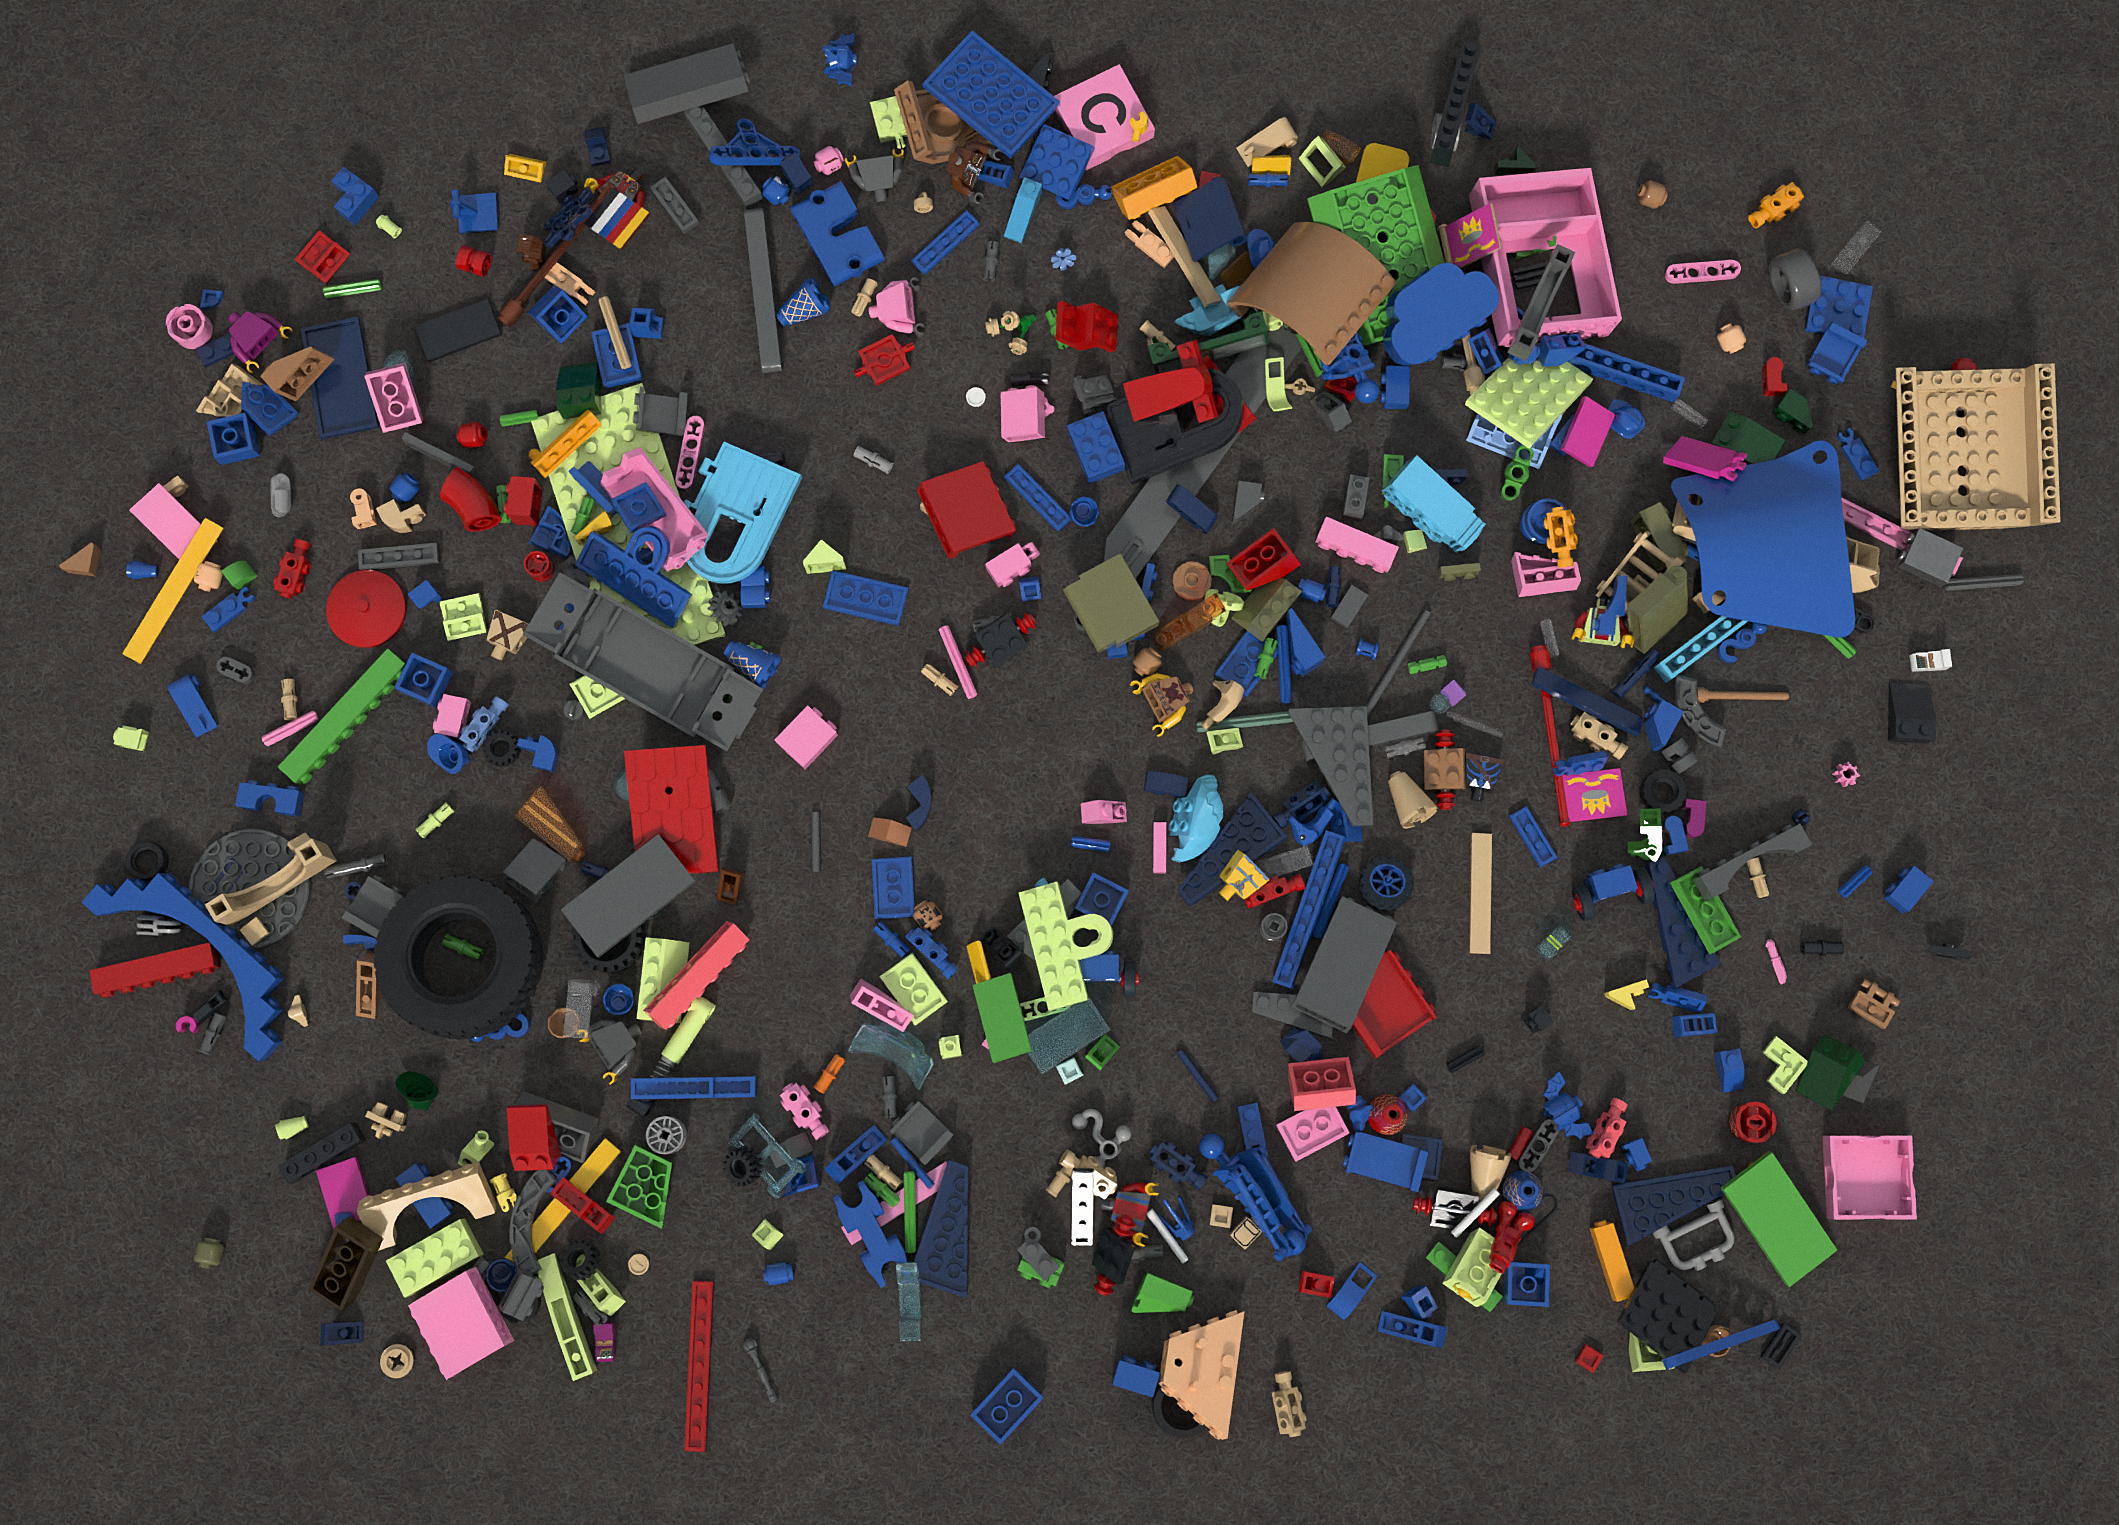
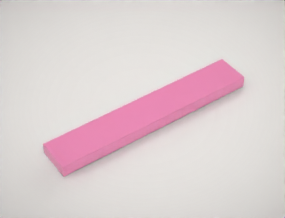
M947 1162L927 1173L935 1183L932 1188L928 1189L920 1178L915 1181V1205L938 1191ZM904 1188L895 1193L900 1198L899 1203L895 1207H891L885 1201L880 1203L885 1213L876 1218L880 1227L904 1213ZM844 1226L841 1227L851 1245L862 1239L857 1229L848 1234Z

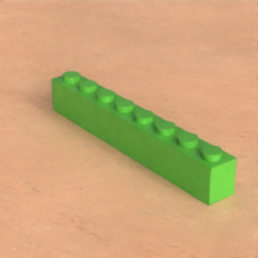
M387 648L284 759L278 768L294 783L299 785L307 783L312 778V773L315 769H319L325 764V759L328 755L335 753L339 749L340 742L353 734L352 729L357 724H361L366 720V714L371 709L373 710L381 703L380 699L385 694L388 695L393 691L394 684L398 681L406 663Z

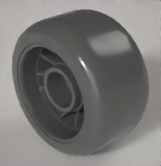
M1801 248L1790 249L1771 259L1768 267L1771 286L1777 299L1786 309L1791 311L1798 310L1813 304L1820 298L1822 292L1820 275L1813 259L1805 250Z

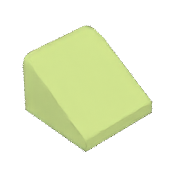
M1411 530L1403 533L1408 553L1427 549L1422 530Z
M764 1219L752 1236L763 1247L771 1250L783 1234Z

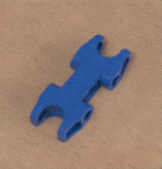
M862 1180L858 1182L863 1196L859 1205L855 1207L846 1205L839 1194L833 1196L839 1218L847 1233L849 1234L857 1229L867 1250L859 1254L868 1273L873 1276L882 1288L886 1285L881 1268L886 1262H897L905 1274L910 1272L911 1269L906 1259L905 1250L897 1235L894 1234L886 1238L876 1218L885 1213L877 1197Z

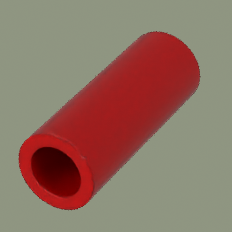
M1523 1126L1508 1152L1511 1153V1158L1516 1161L1519 1160L1533 1133Z

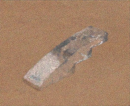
M1304 846L1290 852L1256 861L1254 864L1270 879L1313 866L1314 861L1309 846Z

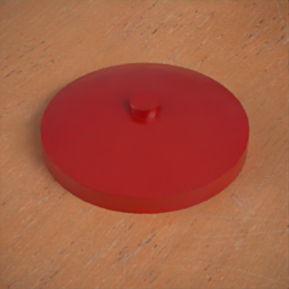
M360 570L343 577L331 590L326 604V616L332 631L345 643L359 648H373L391 640L401 629L407 613L406 598L400 586L388 575L375 570Z

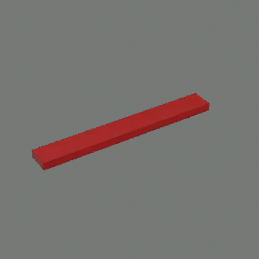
M692 1281L684 1451H706L714 1281Z

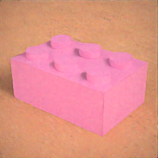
M406 363L366 372L364 376L383 433L422 423L423 416Z

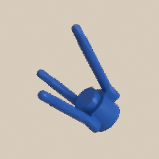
M1178 1197V1201L1186 1220H1181L1169 1202L1163 1199L1167 1209L1177 1222L1175 1225L1176 1229L1158 1213H1156L1157 1216L1176 1238L1180 1237L1182 1241L1186 1240L1196 1231L1193 1228L1195 1224L1191 1220L1182 1198Z

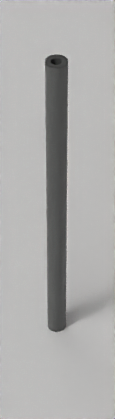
M1424 610L1368 701L1366 705L1367 718L1431 614L1429 611Z

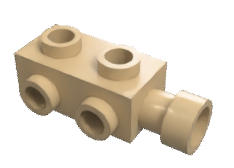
M1584 712L1581 716L1576 715L1570 724L1573 726L1571 729L1574 733L1573 737L1580 742L1585 740L1591 744L1589 748L1594 752H1606L1609 750L1613 753L1614 757L1620 760L1628 746L1614 740L1618 735L1614 732V728L1608 724L1603 725L1597 721V717ZM1586 722L1587 724H1589L1590 728H1586L1584 726V723ZM1601 734L1605 735L1607 739H1602Z
M1066 1150L1060 1158L1059 1164L1065 1168L1069 1167L1072 1169V1179L1073 1168H1094L1093 1195L1105 1199L1109 1194L1115 1192L1118 1186L1116 1173L1110 1167L1105 1169L1101 1167L1098 1160L1093 1156L1087 1158L1083 1155L1081 1159H1078L1073 1152Z
M1291 1371L1275 1373V1380L1279 1384V1390L1273 1391L1272 1397L1280 1434H1289V1437L1302 1435L1301 1430L1306 1429V1415L1302 1412L1300 1403L1302 1395L1297 1387H1292Z

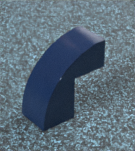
M923 774L907 786L910 793L921 805L906 817V820L916 832L926 823L932 807L931 791Z
M1571 1152L1568 1172L1625 1184L1628 1163L1606 1158L1598 1159L1591 1155Z

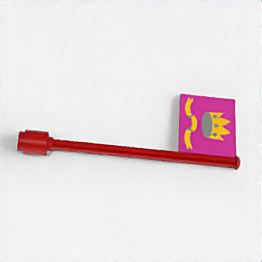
M1547 646L1532 647L1531 653H1529L1532 672H1535L1538 666L1547 671L1551 670L1550 652L1547 650ZM1541 690L1553 769L1557 768L1555 763L1560 761L1551 697L1549 693ZM1620 768L1584 772L1580 775L1568 776L1566 774L1555 776L1553 772L1560 826L1566 827L1571 822L1627 816Z

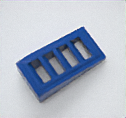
M986 160L982 174H979L978 179L1008 189L1014 175V170L1009 165ZM989 167H990V168H991V171H990L989 176H988V175H986V174H987V171H988V169H989ZM996 170H998L997 177H994Z
M1715 1013L1672 1017L1674 1037L1718 1033ZM1704 1018L1708 1019L1709 1030H1706ZM1697 1019H1699L1701 1030H1698ZM1688 1020H1691L1692 1031H1690Z

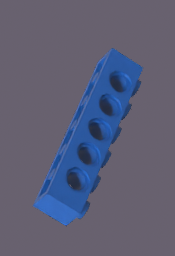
M1585 343V350L1567 361L1585 373L1673 403L1680 396L1685 377Z

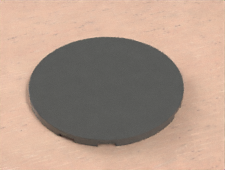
M262 829L238 830L214 841L204 850L203 855L196 862L189 881L191 895L196 900L199 899L206 904L218 897L215 895L216 891L220 894H226L232 883L234 887L229 893L238 892L262 882L284 868L295 857V854L287 845L289 841L278 834ZM230 862H233L232 865L230 866V868H229V869L227 870V872H226V871H225L226 865H227L228 863H230ZM223 871L224 876L221 878L219 883L216 884V878ZM243 871V874L241 875L237 883L234 882V880L237 878L240 872ZM311 879L305 880L233 926H230L236 931L235 935L240 939L248 941L240 929L255 917H258L270 934L255 946L251 945V949L262 948L284 938L297 926L307 909L311 893ZM214 884L213 892H209L208 889Z

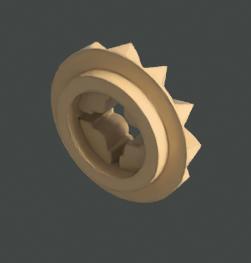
M391 1345L381 1355V1369L391 1378L406 1376L413 1369L414 1358L412 1351L406 1345ZM399 1355H401L400 1360L405 1365L399 1364L396 1367H394L395 1361L391 1357L396 1358Z

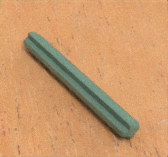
M1288 711L1224 718L1219 724L1214 722L1208 730L1201 726L1205 720L1197 721L1196 728L1197 732L1289 723L1293 722V720L1288 715Z

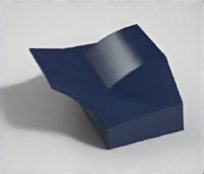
M1294 1027L1280 1040L1284 1049L1297 1063L1320 1060L1324 1056L1321 1053L1322 1044L1307 1029L1298 1030Z

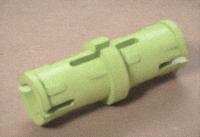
M445 802L434 814H429V818L415 830L425 839L429 833L436 827H440L441 823L455 811Z

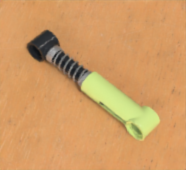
M702 996L692 1001L687 1014L662 1051V1060L659 1061L660 1064L656 1066L653 1075H650L651 1078L668 1077L667 1073L671 1072L670 1069L674 1068L676 1063L679 1064L699 1030L713 1013L716 1007L715 1004ZM630 1099L626 1108L645 1118L655 1101L653 1099Z

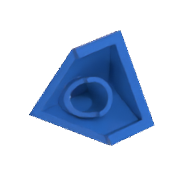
M813 1155L793 1160L794 1166L783 1197L821 1186Z

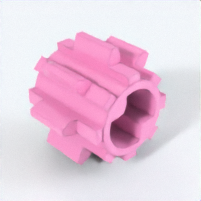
M1849 762L1844 763V765H1836L1837 771L1832 773V775L1836 776L1835 783L1840 782L1842 787H1846L1848 784H1856L1855 778L1860 776L1856 772L1857 766L1852 767ZM1844 771H1847V772H1848V774H1849V777H1848V778H1846V777L1844 776V774H1843Z

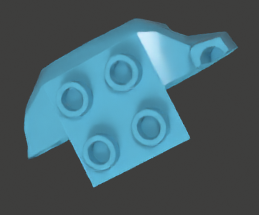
M1223 284L1215 287L1214 289L1222 300L1218 305L1204 307L1198 296L1189 300L1194 311L1185 314L1174 322L1178 326L1199 335L1211 336L1226 329L1244 317V315L1238 317L1227 305L1228 300L1240 286L1226 291Z
M1204 775L1197 778L1188 796L1177 798L1174 802V816L1169 824L1170 836H1179L1180 848L1173 849L1175 854L1171 860L1180 863L1193 859L1205 852L1215 840L1220 830L1219 823L1223 818V803L1216 791L1218 784L1215 775Z

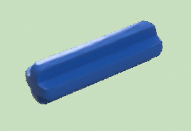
M1073 836L1071 846L1109 852L1110 841Z
M1865 865L1860 868L1838 889L1839 894L1844 898L1848 897L1873 873L1870 867Z

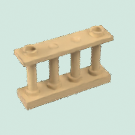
M1646 531L1644 534L1640 532L1633 541L1635 543L1634 547L1607 581L1603 580L1596 588L1599 592L1595 596L1599 598L1606 593L1611 597L1613 589L1610 585L1615 580V577L1619 575L1627 576V585L1638 594L1645 589L1622 571L1628 562L1652 578L1653 581L1662 574L1661 572L1658 574L1634 555L1641 546L1664 562L1668 569L1673 566H1682L1686 559L1681 555L1677 556L1676 559L1669 557L1647 540L1651 534L1649 531ZM1627 599L1625 603V609H1627V605L1630 603V601H1628Z

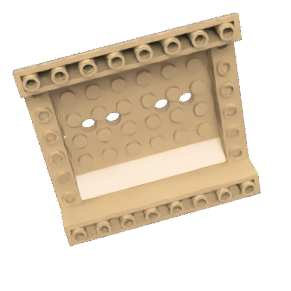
M2034 364L2025 369L1916 371V367L1895 368L1901 528L1908 530L1921 528L1925 531L2003 529L2060 522L2055 364ZM1957 408L1963 409L1964 416L1962 418L1956 415L1955 411ZM1958 427L1964 429L1965 434L1963 437H1959L1956 434ZM1959 466H1963L1966 469L1965 476L1958 474ZM1960 485L1965 486L1967 489L1965 496L1960 495L1958 492Z

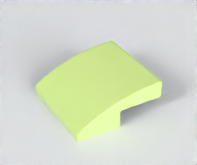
M480 593L440 601L444 618L443 625L448 641L487 632Z

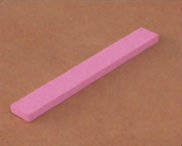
M1842 498L1845 523L1900 550L1906 549L1908 544L1906 539L1910 531ZM1959 557L1952 576L1956 574L1963 559L1962 557Z

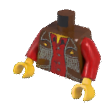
M634 168L629 176L622 171H618L596 180L593 178L586 179L584 187H590L592 193L597 189L600 195L608 185L607 182H612L616 186L617 191L644 208L645 195L642 186L638 183L642 179L643 174Z

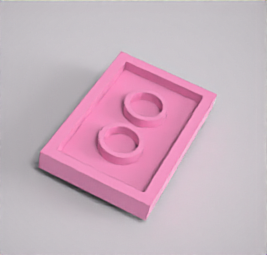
M1336 1107L1303 1110L1276 1125L1295 1162L1349 1134Z

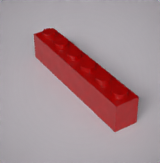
M209 942L89 971L93 994L107 998L115 996L114 992L117 991L129 993L135 991L134 988L142 986V989L155 986L154 983L160 981L162 984L174 982V978L182 977V979L195 977L194 974L202 972V975L214 973V969L220 968L217 949Z

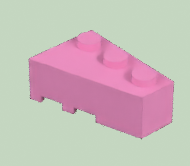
M1515 552L1511 563L1518 597L1577 590L1581 582L1577 562H1573L1574 566L1558 568L1557 560L1559 559L1552 558L1550 560L1536 555L1532 557Z

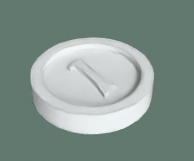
M971 388L966 394L968 404L973 407L981 406L985 402V393L980 388Z

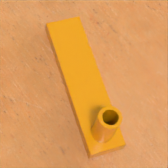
M587 409L542 452L538 449H532L529 452V458L533 460L531 464L546 478L602 424Z

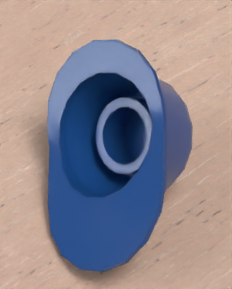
M1253 229L1247 236L1250 261L1254 269L1276 245L1271 240L1270 235L1261 229Z
M1612 400L1608 410L1614 413L1615 417L1610 428L1620 436L1632 439L1645 427L1642 413L1623 400Z
M434 734L428 740L427 750L430 758L450 774L458 773L466 763L471 761L467 749L460 742L452 741L442 734Z

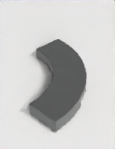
M1678 674L1675 682V696L1679 709L1684 711L1682 714L1684 721L1700 738L1715 746L1722 747L1727 727L1713 721L1702 709L1697 696L1698 679Z

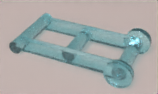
M754 1113L727 1143L731 1147H744L740 1139L754 1126L769 1143L757 1156V1159L761 1158L762 1160L759 1164H762L775 1150L790 1167L778 1182L773 1179L764 1167L759 1169L762 1170L760 1175L769 1184L767 1186L768 1192L778 1199L782 1196L781 1190L798 1172L804 1173L806 1167L799 1159L794 1158L792 1160L758 1121L760 1117Z

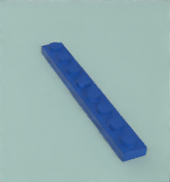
M1325 831L1272 981L1276 984L1291 989L1294 987L1346 839L1343 835Z

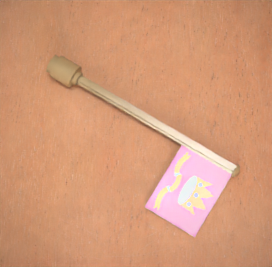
M1492 203L1449 225L1442 224L1438 227L1446 263L1454 264L1460 269L1502 248ZM1469 334L1462 339L1468 365L1467 370L1463 373L1467 391L1472 395L1485 382V376L1481 367L1476 365L1474 352L1467 340L1470 338Z

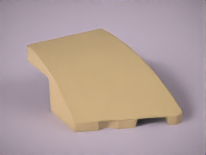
M236 363L231 364L223 379L217 381L210 395L204 397L196 411L219 417L246 413L241 408L242 382H250L255 385L263 384Z

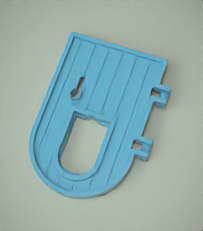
M723 442L715 461L705 457L699 469V473L706 476V479L695 502L692 503L684 500V504L688 509L697 510L694 516L708 533L705 546L695 553L687 563L702 578L724 584L737 582L748 577L762 563L800 484L802 476ZM710 466L717 468L715 474L708 472ZM764 498H766L767 500H766V502H765L763 508L760 509V510H761V514H760L759 516H756V513H758V512L760 511L759 508H760V506H761V504H762ZM721 514L730 517V519H736L739 523L746 524L728 560L722 563H715L707 558L705 548Z

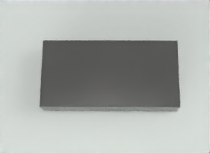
M1351 585L1331 619L1348 629L1368 594Z

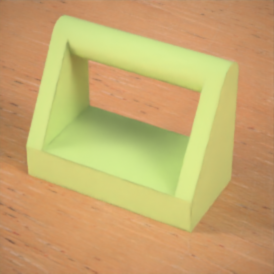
M1319 136L1311 142L1299 157V160L1322 188L1346 168L1325 140ZM1317 148L1333 167L1325 178L1308 159Z

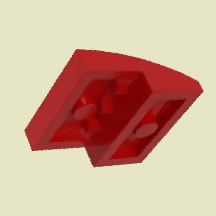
M319 230L295 258V261L326 284L351 254Z

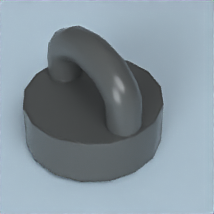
M571 700L565 704L564 714L568 719L576 721L583 717L584 708L579 701Z

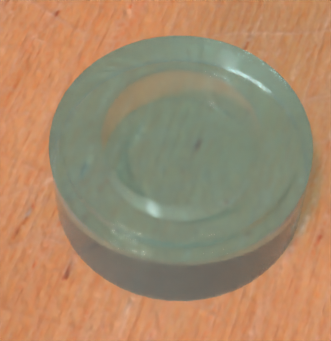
M1442 694L1433 696L1429 702L1430 710L1434 711L1436 715L1444 714L1450 707L1449 699Z

